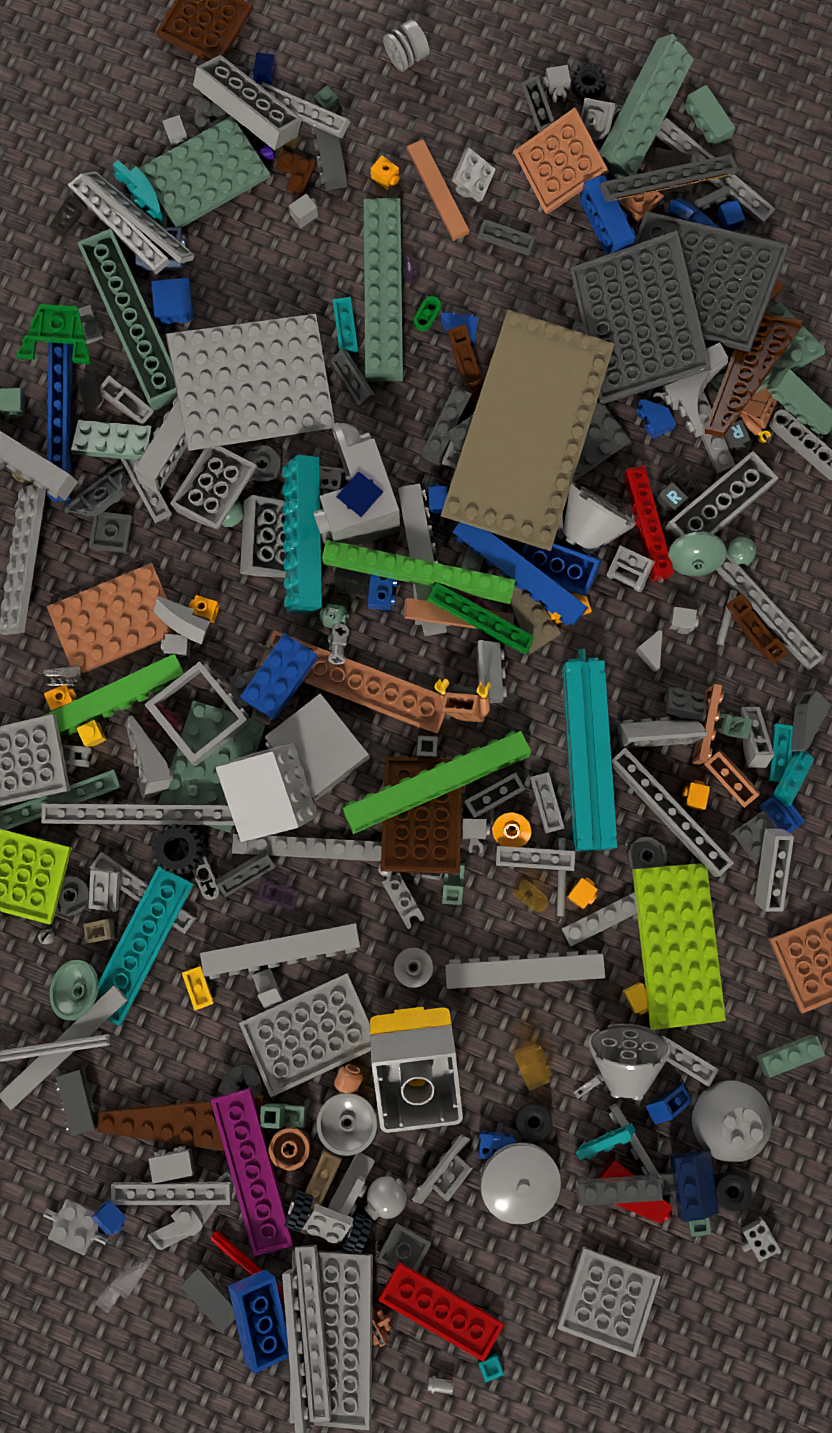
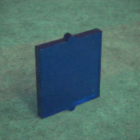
M358 471L336 498L344 503L348 510L351 509L362 518L383 494V490L376 486L372 479L369 480Z

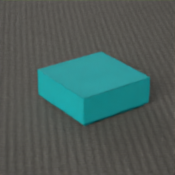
M497 1353L487 1356L484 1362L478 1360L485 1383L504 1375Z

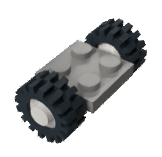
M297 1190L289 1206L284 1227L297 1232H301V1230L306 1231L308 1234L322 1237L330 1243L340 1244L344 1238L343 1249L355 1254L362 1252L370 1232L372 1218L357 1212L352 1217H349L318 1204H315L311 1210L313 1196Z

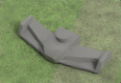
M182 1205L171 1215L174 1222L149 1233L147 1236L157 1249L162 1250L188 1236L196 1235L203 1228V1225L218 1205H193V1207L192 1205Z

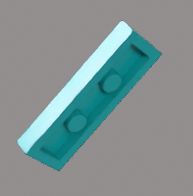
M351 297L333 299L339 351L346 349L348 353L358 352Z
M774 724L772 737L774 756L770 761L768 781L780 782L792 759L793 726Z
M796 751L774 792V795L785 806H791L814 761V758L807 751Z
M632 1123L580 1145L576 1154L579 1160L585 1157L591 1159L599 1151L604 1150V1152L613 1149L615 1144L620 1142L621 1144L628 1143L632 1140L636 1129Z

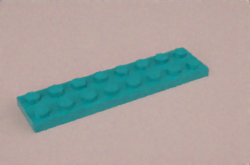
M158 866L98 982V994L95 1003L114 985L128 999L108 1019V1021L118 1026L123 1024L194 886V883L177 874L163 870L161 866Z

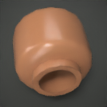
M347 1064L338 1070L334 1086L338 1089L339 1094H356L359 1091L363 1080L360 1069L354 1065Z

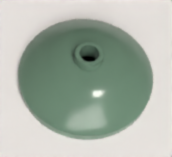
M693 532L675 540L669 548L668 556L672 568L678 573L687 576H703L717 570L723 564L726 558V547L724 542L714 534Z
M71 960L62 965L56 972L50 986V1003L58 1017L64 1020H77L85 1016L93 1007L98 994V978L94 968L85 961Z

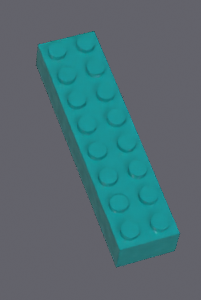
M297 455L286 463L282 470V475L285 477V484L283 486V495L285 496V503L283 505L285 541L283 549L286 551V558L284 560V569L286 570L284 606L287 613L309 614L322 608L321 535L313 514L314 511L320 510L319 457Z

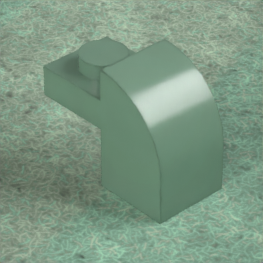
M286 1103L261 1106L260 1127L277 1129L284 1126L304 1128L306 1127L307 1106Z

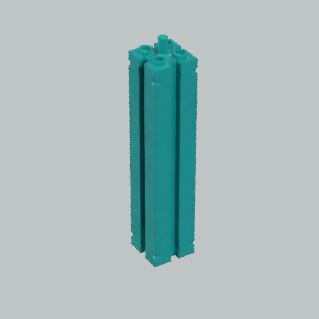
M578 649V659H569L562 667L573 851L610 850L618 847L606 674L604 671L605 660L599 661V658H588L587 662L586 649Z

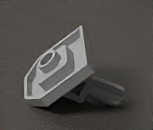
M589 98L584 99L581 118L593 140L601 141L609 134L612 119L618 117L621 108L619 105H615V103Z

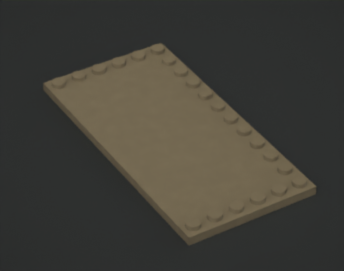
M507 310L441 516L551 551L569 494V486L573 481L615 343Z

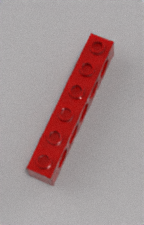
M645 466L626 469L623 479L645 557L655 561L649 573L651 582L670 578L674 572L668 556L666 542Z

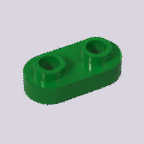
M427 297L414 317V327L418 331H428L440 313L441 302L437 297ZM433 306L435 309L430 310L429 307ZM424 321L426 324L421 325L420 322Z

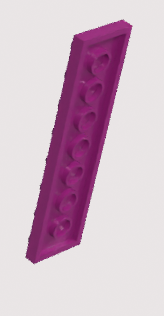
M251 1088L212 1098L211 1104L253 1255L257 1256L293 1246L294 1242L289 1228L284 1227L286 1213L263 1130L260 1127V1119Z

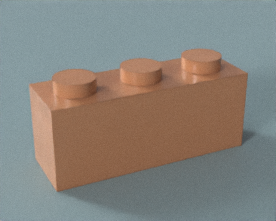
M721 749L705 763L706 767L744 808L760 795L761 792Z

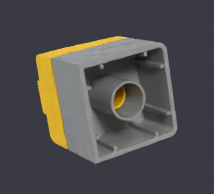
M424 1007L394 1010L393 1014L372 1017L370 1019L371 1063L381 1130L391 1133L459 1124L463 1119L449 1009L434 1008L424 1010Z

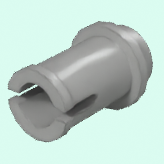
M433 1375V1377L428 1378L427 1390L431 1391L432 1394L434 1392H441L452 1395L454 1383L453 1380L439 1379Z

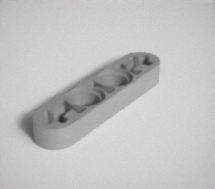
M179 838L185 856H187L188 851L186 847H189L188 842L184 841V838ZM203 856L202 864H198L199 868L192 870L203 897L208 900H214L220 895V889L215 883L216 878L207 857ZM201 868H206L209 872L208 877L205 879H201L198 876V871ZM211 878L213 882H209L210 887L216 888L213 897L210 894H206L208 891L207 884L202 886V882H208Z

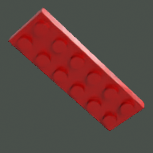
M398 1262L378 1297V1301L483 1362L504 1326L502 1321L401 1262Z

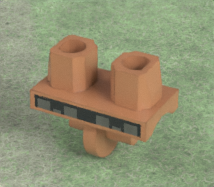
M373 1304L372 1346L379 1344L382 1347L390 1337L387 1331L391 1329L389 1321L393 1317L390 1313L384 1315L382 1309L376 1312Z

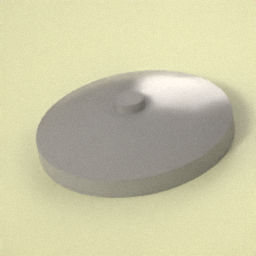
M513 1143L497 1150L487 1160L480 1177V1190L485 1205L498 1219L511 1224H526L543 1217L554 1206L561 1187L560 1173L552 1157L544 1149L530 1143Z

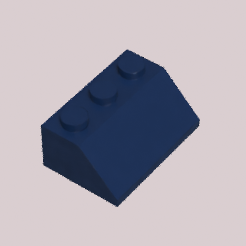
M710 1150L670 1154L678 1217L683 1222L704 1220L719 1213Z

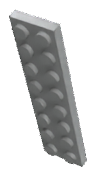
M35 485L23 487L18 493L19 503L15 512L16 523L12 531L13 542L9 551L11 555L10 562L7 565L8 575L7 581L4 584V600L1 603L0 634L2 635L25 632L46 488L41 490Z

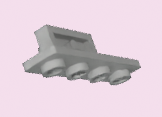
M461 1134L453 1140L449 1151L440 1157V1163L428 1173L424 1184L415 1190V1195L412 1198L414 1202L422 1204L433 1189L444 1200L449 1201L473 1169L459 1156L470 1141L469 1137Z
M362 1152L354 1156L328 1209L347 1216L353 1215L357 1207L355 1204L357 1197H362L367 1188L364 1184L375 1162L373 1158Z

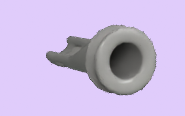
M600 1072L597 1076L594 1074L595 1077L573 1092L577 1099L598 1084L602 1085L601 1082L604 1079Z

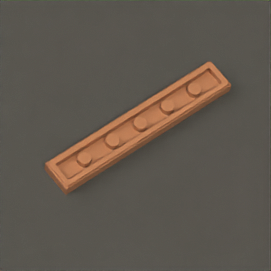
M422 139L408 145L407 151L452 240L454 241L468 235L469 229L424 140Z
M411 598L405 599V619L477 629L428 601ZM488 610L514 625V614Z

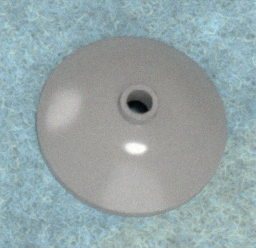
M337 1094L328 1099L319 1111L317 1117L319 1138L326 1148L336 1154L348 1156L360 1153L371 1144L376 1134L377 1118L375 1111L365 1098L357 1094ZM347 1118L350 1119L351 1124L345 1125L344 1120Z

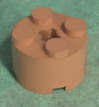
M284 1126L275 1133L270 1142V1158L277 1167L284 1170L298 1169L305 1163L310 1154L311 1140L303 1128ZM288 1143L294 1145L292 1152L290 1149H286Z

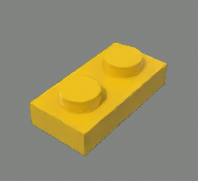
M202 966L183 972L182 975L194 1011L214 1004L206 977L203 975Z

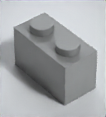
M184 1145L173 1148L174 1151L166 1153V1150L154 1152V1155L149 1158L152 1183L192 1176L196 1172L192 1147L186 1148Z

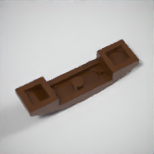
M466 324L447 331L460 376L466 391L471 393L472 403L479 399L484 379L481 377L470 344L471 340Z
M742 593L726 604L732 617L746 637L773 665L789 653L779 639H775L752 610L753 606Z

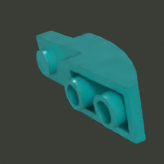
M117 160L113 164L116 179L120 183L124 182L133 193L136 206L140 209L143 208L149 217L162 224L163 216L157 195L148 179L137 167L130 171Z

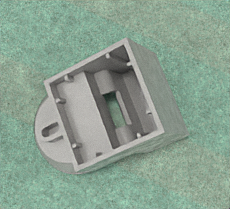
M347 423L332 424L336 446L346 474V480L350 486L320 496L322 509L314 511L313 514L323 545L326 543V540L359 546L400 532L399 508L375 439H371L369 432L359 435L357 428Z

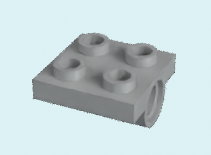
M465 149L452 179L457 185V193L464 197H473L478 202L482 201L495 168L472 149Z

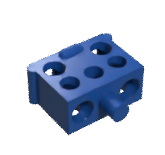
M485 1130L479 1131L478 1157L489 1159L495 1153L493 1152L494 1149L499 1150L504 1146L513 1144L515 1142L514 1135Z

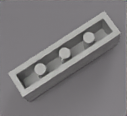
M765 829L755 896V904L764 911H783L794 840V836L784 829Z

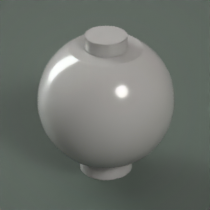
M384 1176L376 1179L370 1185L367 1191L368 1204L364 1209L372 1219L376 1220L378 1217L391 1219L403 1211L407 1202V1193L404 1190L406 1188L405 1184L399 1178L395 1180L393 1177Z

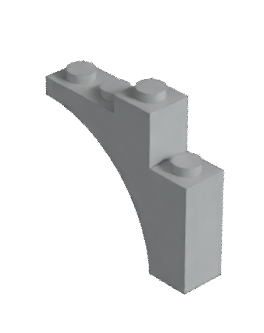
M721 343L707 348L711 370L677 380L665 386L663 397L666 404H670L673 410L678 408L682 417L685 416L687 420L686 426L689 432H693L695 437L703 435V426L698 414L701 394L708 382L717 373L728 367V356Z

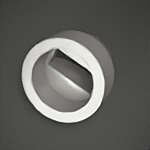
M43 929L38 934V940L44 945L51 944L55 940V933L51 929ZM46 932H48L49 934L46 936L45 940L43 941L42 938L44 937V935L46 934Z

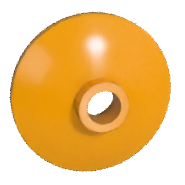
M508 812L500 815L495 820L492 832L494 839L501 846L522 847L530 839L531 825L523 815ZM509 826H515L516 829L510 830Z

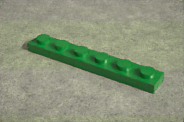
M437 582L433 584L426 601L524 655L528 653L534 640L533 635Z

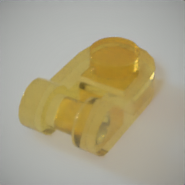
M524 879L521 883L522 886L515 890L513 895L535 912L544 911L548 907V898L529 881ZM528 890L533 893L529 899L524 896Z

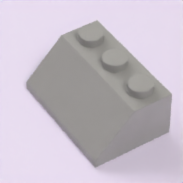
M478 640L476 647L478 685L482 681V685L486 687L487 683L490 682L491 688L487 694L489 702L502 703L503 697H506V686L502 685V679H505V667H501V660H504V648H500V643Z

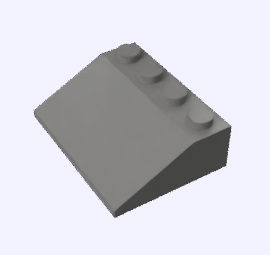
M221 446L205 448L170 504L178 513L218 530L254 473L257 465Z
M255 495L244 500L240 574L261 577H286V570L284 569L286 551L283 549L285 541L283 505L285 501Z
M662 717L660 721L646 718L641 719V722L634 723V720H624L622 724L617 726L619 749L692 744L707 736V731L699 721L679 717L677 720H672V717Z

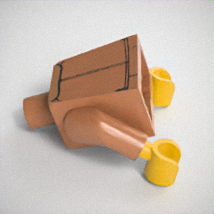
M768 387L754 394L739 415V419L743 420L744 425L754 435L758 434L757 440L759 443L767 442L763 435L767 438L771 436L769 431H762V428L765 429L776 403L781 404L767 391Z
M439 679L434 687L441 693L439 696L443 705L442 712L461 721H484V717L488 715L490 710L489 696L487 695L491 688L490 682L487 683L486 687L482 685V681L479 683L477 688L479 695L446 692V688L449 685L447 679H444L442 682Z

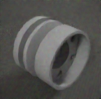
M412 19L401 24L399 31L394 29L383 37L384 46L390 60L401 72L413 66L414 61L419 62L429 55L430 49L427 39L420 26Z

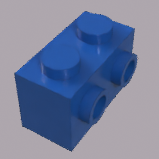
M370 574L368 609L391 610V605H395L396 594H392L393 587H397V580Z

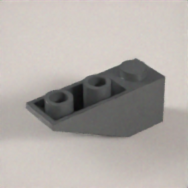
M817 691L804 692L795 706L791 743L792 752L806 751L809 748L811 740L819 731V726L823 719L828 715L831 704Z

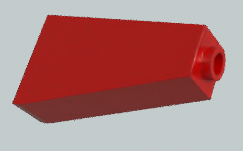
M612 1157L596 1179L635 1175ZM664 1198L660 1201L615 1204L660 1224L663 1220L667 1221L673 1208Z

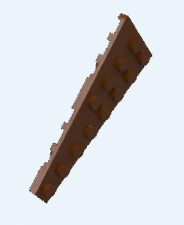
M765 313L751 351L746 352L734 348L707 421L705 434L719 437L725 436L800 331L803 320Z
M263 1095L254 1097L259 1119L261 1106L263 1105ZM211 1101L181 1102L173 1105L160 1104L152 1107L139 1106L138 1108L107 1109L101 1110L99 1113L97 1132L225 1151Z

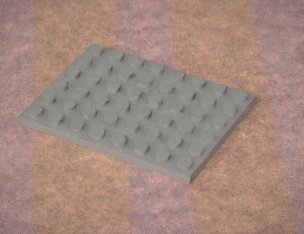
M316 314L166 334L188 451L331 429V425L335 424Z

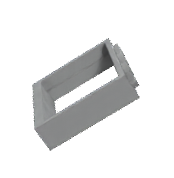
M198 662L144 704L194 767L250 724L246 719L249 715L243 708H237L235 705L237 703L236 699L231 693L227 695L223 691L225 688L223 683L219 679L215 681L211 676L213 671L207 664L203 666L201 662ZM201 672L238 717V720L194 754L157 706Z

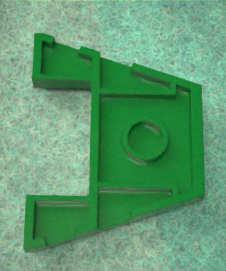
M40 304L30 324V330L24 336L23 344L16 353V357L23 360H35L37 342L74 344L72 356L74 363L91 364L78 307Z

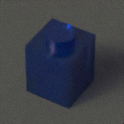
M257 52L253 67L254 81L259 84L264 82L272 85L276 69L275 55Z

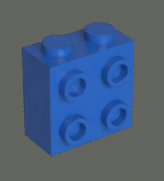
M189 278L152 281L154 316L158 324L188 323L194 320L192 288Z

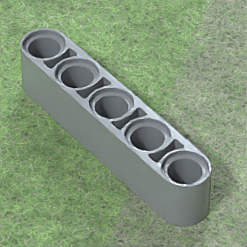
M778 410L769 422L770 428L825 477L832 480V450L788 411ZM776 418H780L783 423H779ZM791 430L795 431L797 436L792 435ZM805 442L809 443L811 448L806 447ZM819 455H823L825 460H821Z

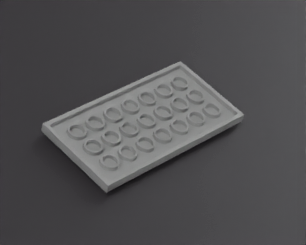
M294 1249L292 1251V1269H296L297 1272ZM317 1250L332 1419L329 1422H310L309 1420V1425L370 1430L372 1416L373 1254ZM290 1375V1423H294Z

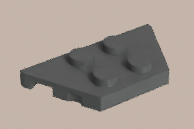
M122 463L66 503L64 507L68 512L92 517L103 513L109 506L118 502L126 495L125 466Z

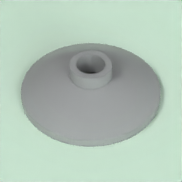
M408 948L396 957L394 973L398 981L403 985L412 988L420 987L431 978L433 962L424 950ZM411 964L417 965L416 971L410 970Z

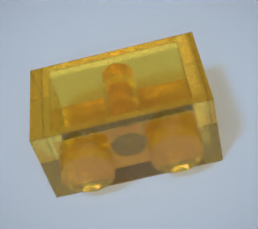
M532 1042L512 1051L529 1091L551 1082L549 1076L552 1073L548 1064L544 1065L541 1057H544V1053L540 1045L536 1046Z

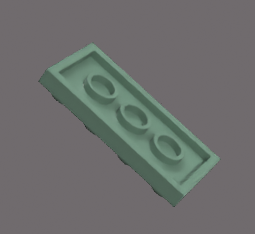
M78 420L71 452L72 455L138 460L144 455L145 446L151 442L153 429L152 426Z

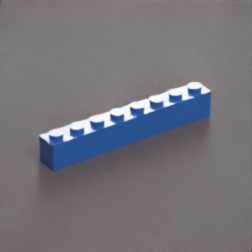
M459 523L454 529L453 533L457 535L455 539L462 545L465 543L470 545V551L478 557L480 554L486 558L484 562L492 568L496 565L501 569L499 573L502 576L514 579L516 581L514 585L520 590L527 589L531 592L529 597L537 603L540 600L545 603L544 608L551 614H554V612L558 613L561 616L559 620L567 626L570 623L575 626L588 609L581 601L491 532L464 523Z

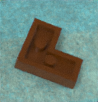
M282 150L276 164V169L291 174L286 190L303 196L316 168V161Z

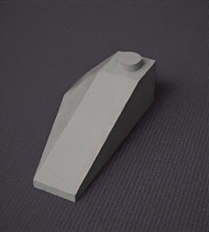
M129 716L126 727L130 747L132 750L135 749L134 766L139 767L137 781L142 799L147 801L169 788L170 782L173 780V773L171 769H168L165 759L135 718Z

